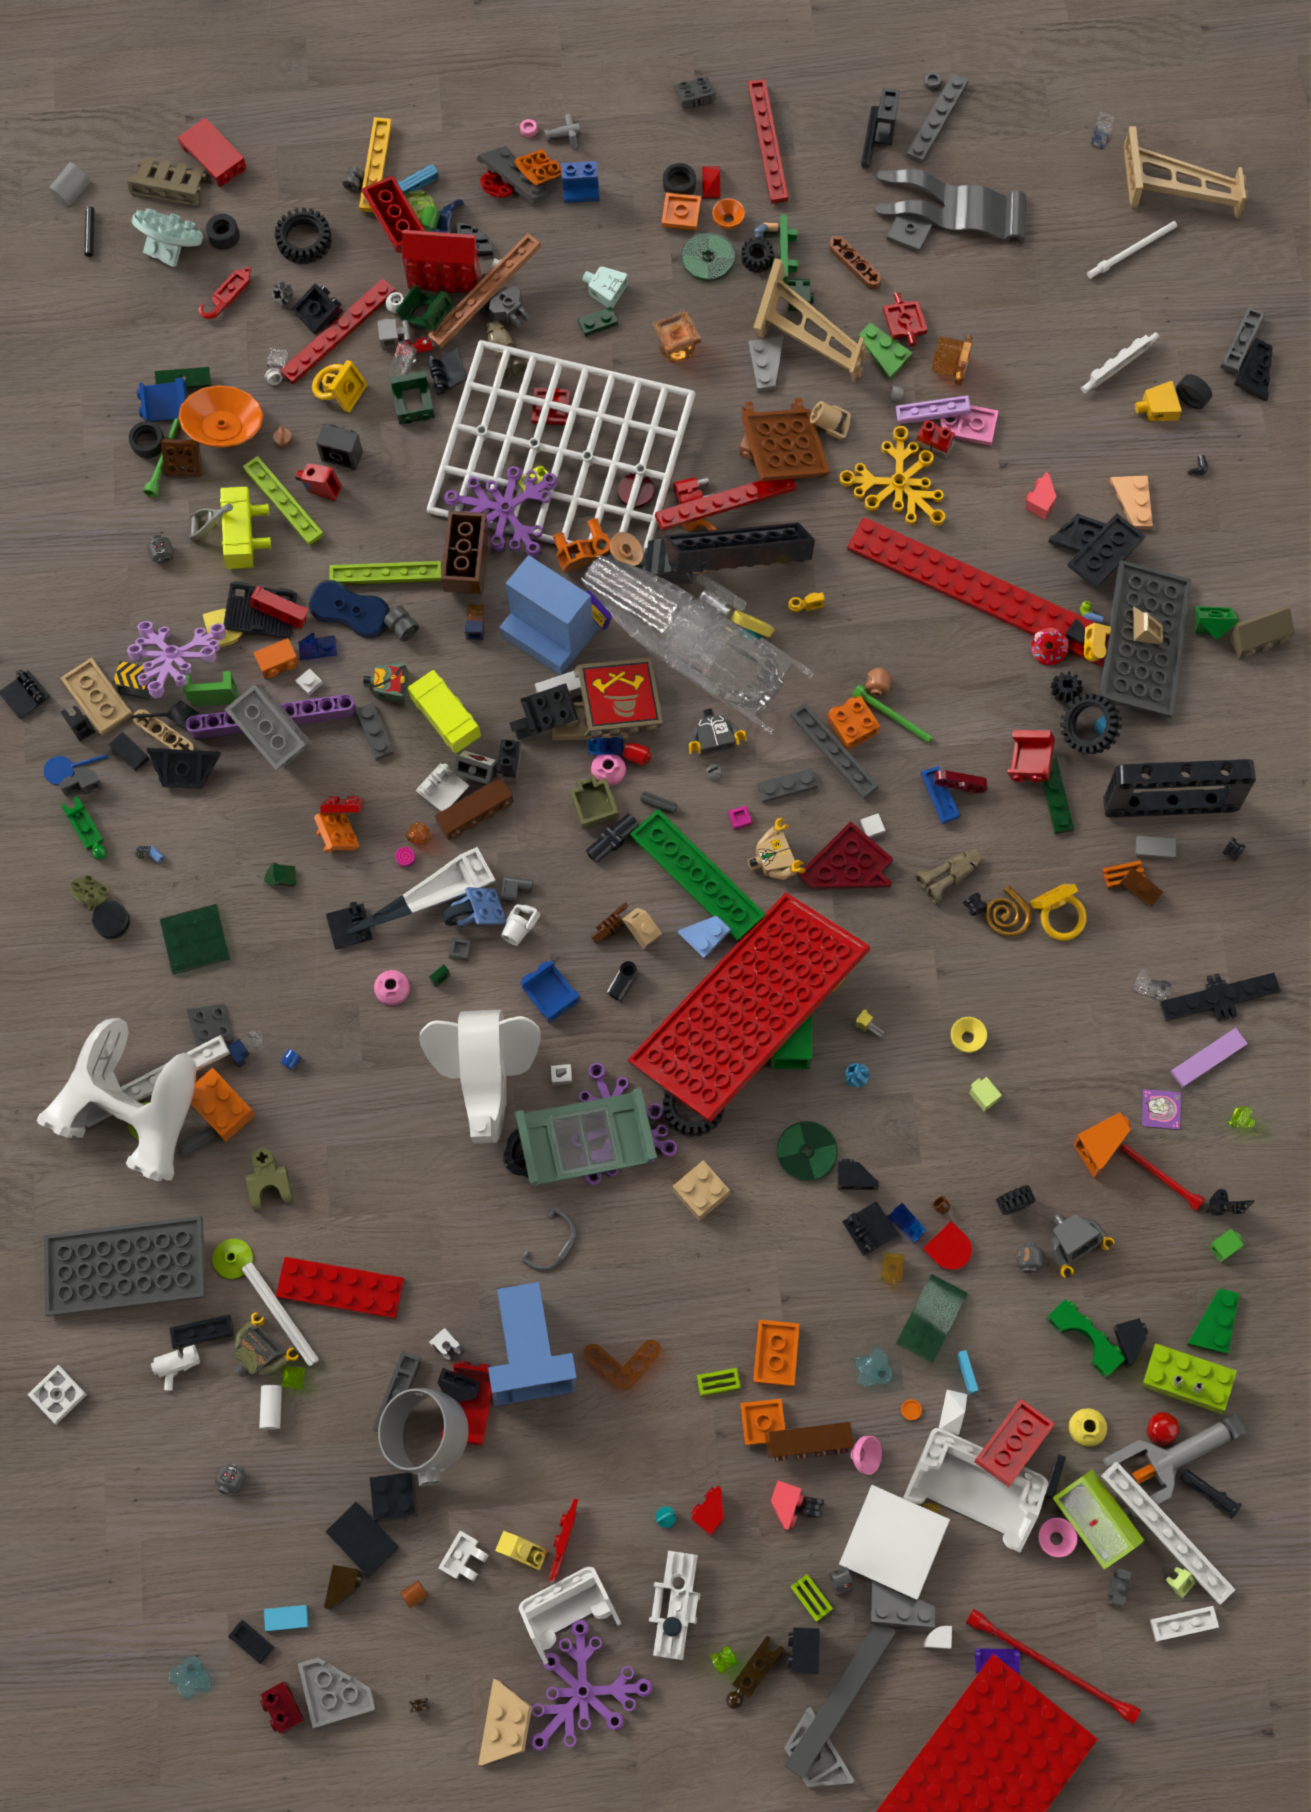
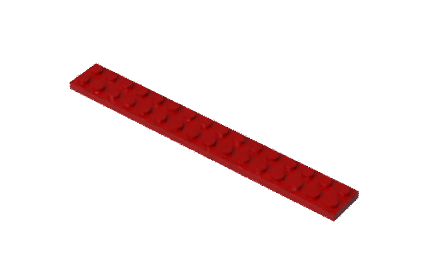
M865 517L861 520L847 546V550L1033 636L1041 629L1049 627L1057 628L1066 635L1075 619L1081 622L1084 629L1095 623ZM1108 636L1105 637V647L1107 645ZM1067 637L1069 644L1068 652L1087 660L1084 656V641L1080 645ZM1105 656L1092 663L1103 667Z

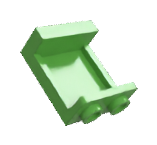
M224 671L223 682L193 684L190 675H185L187 684L182 687L183 693H186V699L190 701L192 707L231 704L238 698L237 684L231 671Z

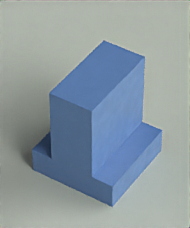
M528 555L505 583L510 614L499 627L502 638L558 675H563L600 628L593 621L591 595Z
M539 1282L497 1289L508 1364L488 1367L494 1406L576 1392L577 1378L573 1354L551 1356Z

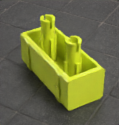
M248 487L221 488V508L228 503L233 506L231 511L222 514V549L225 568H253L254 549H271L270 537H252L251 518L252 516H269V504H250Z
M435 670L430 671L408 687L410 698L416 704V707L421 710L443 738L446 745L455 754L481 737L480 728L472 715L466 711L458 697L451 692L445 681L439 677Z

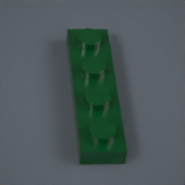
M1052 758L1049 781H1042V786L1054 834L1071 832L1074 830V825L1057 758Z

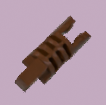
M626 902L595 927L598 931L590 937L594 943H598L603 938L607 941L625 925L618 915L627 909L628 904Z

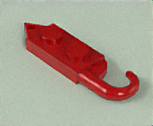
M251 267L239 271L235 270L213 293L212 301L216 308L211 313H205L203 311L204 304L202 303L199 307V314L205 319L216 318L251 283Z
M574 1498L570 1510L567 1511V1514H562L559 1524L562 1527L560 1535H556L553 1547L556 1548V1555L549 1576L551 1583L556 1580L576 1519L579 1499Z

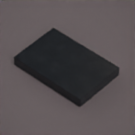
M357 1502L325 1531L368 1578L400 1548Z

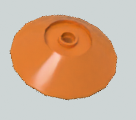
M218 385L202 388L190 394L181 404L178 418L182 430L192 440L205 446L226 448L240 445L252 439L262 426L263 412L259 402L249 393L236 387Z

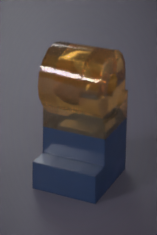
M468 604L465 625L466 639L483 640L484 604Z

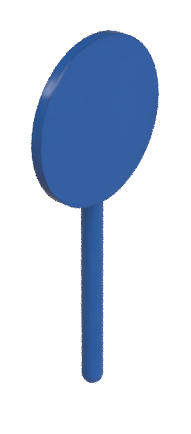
M105 754L74 764L65 756H55L45 764L44 776L50 783L59 785L58 783L64 778L74 775V767L108 758L109 755Z

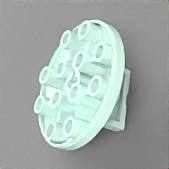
M146 208V211L137 210L133 214L132 224L147 236L143 253L153 258H158L170 266H177L181 247L198 246L202 243L203 234L195 227V223L180 220V216L176 214H170L169 216L156 213L155 210Z

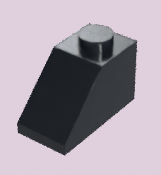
M850 1158L838 1161L837 1189L878 1190L879 1182L860 1162H854V1159Z
M1140 1318L1117 1324L1113 1328L1119 1347L1124 1353L1123 1357L1125 1358L1126 1368L1134 1364L1146 1340V1335H1148L1146 1325L1141 1323Z

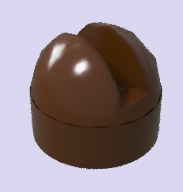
M940 1196L935 1199L932 1207L939 1214H944L949 1211L950 1203L945 1196Z

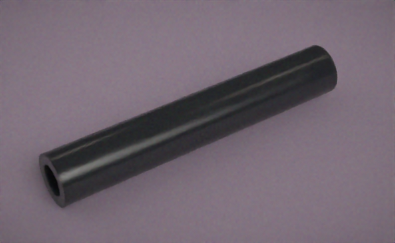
M91 206L86 207L84 255L86 257L93 256L95 209Z

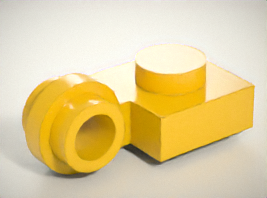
M823 592L811 593L804 600L793 597L789 600L788 607L792 612H799L802 609L810 611L824 607L825 598Z

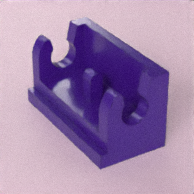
M975 1648V1673L980 1672L992 1654L1017 1674L1020 1673V1659L1017 1649Z

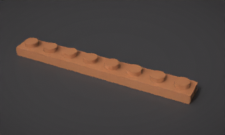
M527 233L443 319L435 332L431 331L428 334V337L442 349L542 247L540 242Z

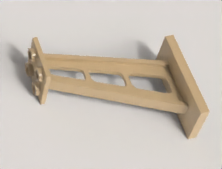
M1136 126L1128 128L1124 144V156L1130 208H1138L1142 190L1234 206L1235 219H1239L1241 212L1244 211V203L1248 200V190H1245L1246 175L1243 174L1242 167H1238L1234 179L1138 147ZM1142 164L1168 170L1171 173L1172 180L1145 175ZM1176 173L1198 179L1201 182V187L1179 183L1176 180ZM1205 182L1227 188L1231 193L1208 189Z
M775 259L753 327L757 338L765 339L770 324L850 372L852 382L856 383L857 377L860 378L862 374V360L865 361L868 354L864 338L860 337L858 344L786 285L783 282L785 275L782 260ZM780 298L785 299L803 314L800 325H795L777 313L776 308ZM807 319L812 320L826 331L827 338L825 342L804 330ZM833 337L852 352L851 358H847L830 347V339Z

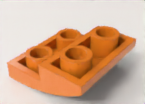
M544 149L518 157L514 161L523 175L535 185H540L562 176V169L556 159L551 161Z

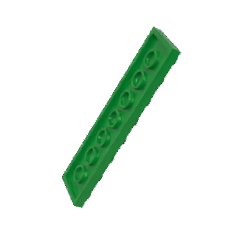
M659 809L630 833V837L711 917L718 916L732 929L728 934L736 942H739L766 915Z

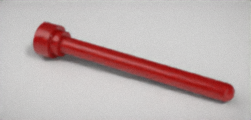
M1127 1144L1121 1145L1122 1152L1188 1200L1189 1207L1195 1212L1205 1201L1203 1196L1190 1193Z

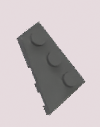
M874 1580L871 1581L870 1624L934 1630V1605L914 1599Z

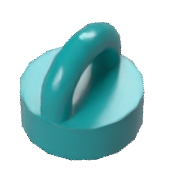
M667 1506L661 1507L656 1513L657 1524L662 1528L672 1527L676 1522L675 1511Z

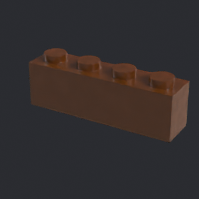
M500 777L436 814V823L447 840L456 839L465 830L475 828L482 820L492 818L499 810L509 808L514 802L513 795Z
M850 1422L765 1433L768 1459L775 1458V1462L786 1461L787 1456L794 1455L795 1459L808 1458L807 1454L815 1453L816 1457L826 1456L828 1451L834 1450L836 1454L848 1453V1449L854 1447Z

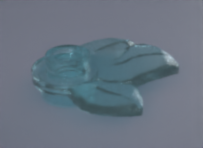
M873 1346L870 1357H855L856 1368L861 1373L856 1380L859 1384L871 1387L876 1383L887 1384L891 1380L893 1373L890 1366L887 1365L888 1356L881 1348ZM884 1371L886 1373V1376L884 1378L879 1377L878 1372Z
M196 1656L186 1657L180 1665L174 1666L169 1673L168 1681L177 1683V1690L182 1699L190 1697L196 1689L207 1693L210 1688L209 1674L202 1669V1662ZM188 1664L194 1665L195 1670H189Z

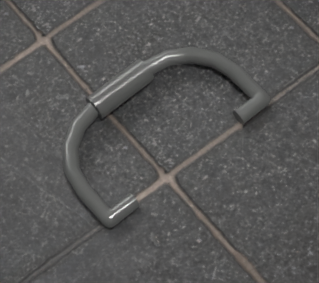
M556 1207L551 1209L548 1217L552 1219L556 1213L568 1221L571 1227V1236L559 1252L557 1259L549 1265H538L527 1259L530 1254L527 1250L521 1257L522 1262L540 1271L550 1270L561 1261H564L574 1245L576 1226L571 1217Z

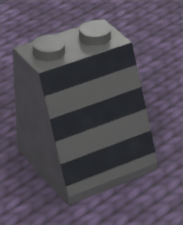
M664 538L648 541V546L644 551L646 565H643V576H645L648 583H692L693 572L678 574L669 565Z

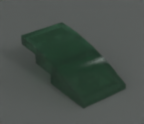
M931 1274L896 1345L933 1364L968 1293Z

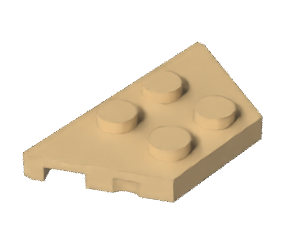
M493 1679L478 1763V1765L482 1766L525 1751L532 1711L531 1705L504 1686L500 1680Z

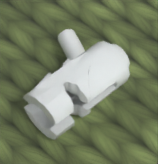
M195 1345L185 1347L183 1349L184 1356L179 1350L154 1358V1362L151 1363L154 1375L158 1374L160 1378L165 1376L164 1390H173V1377L178 1374V1371H186L200 1363Z

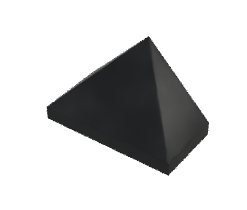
M442 1368L437 1382L441 1391L458 1403L476 1398L481 1382Z

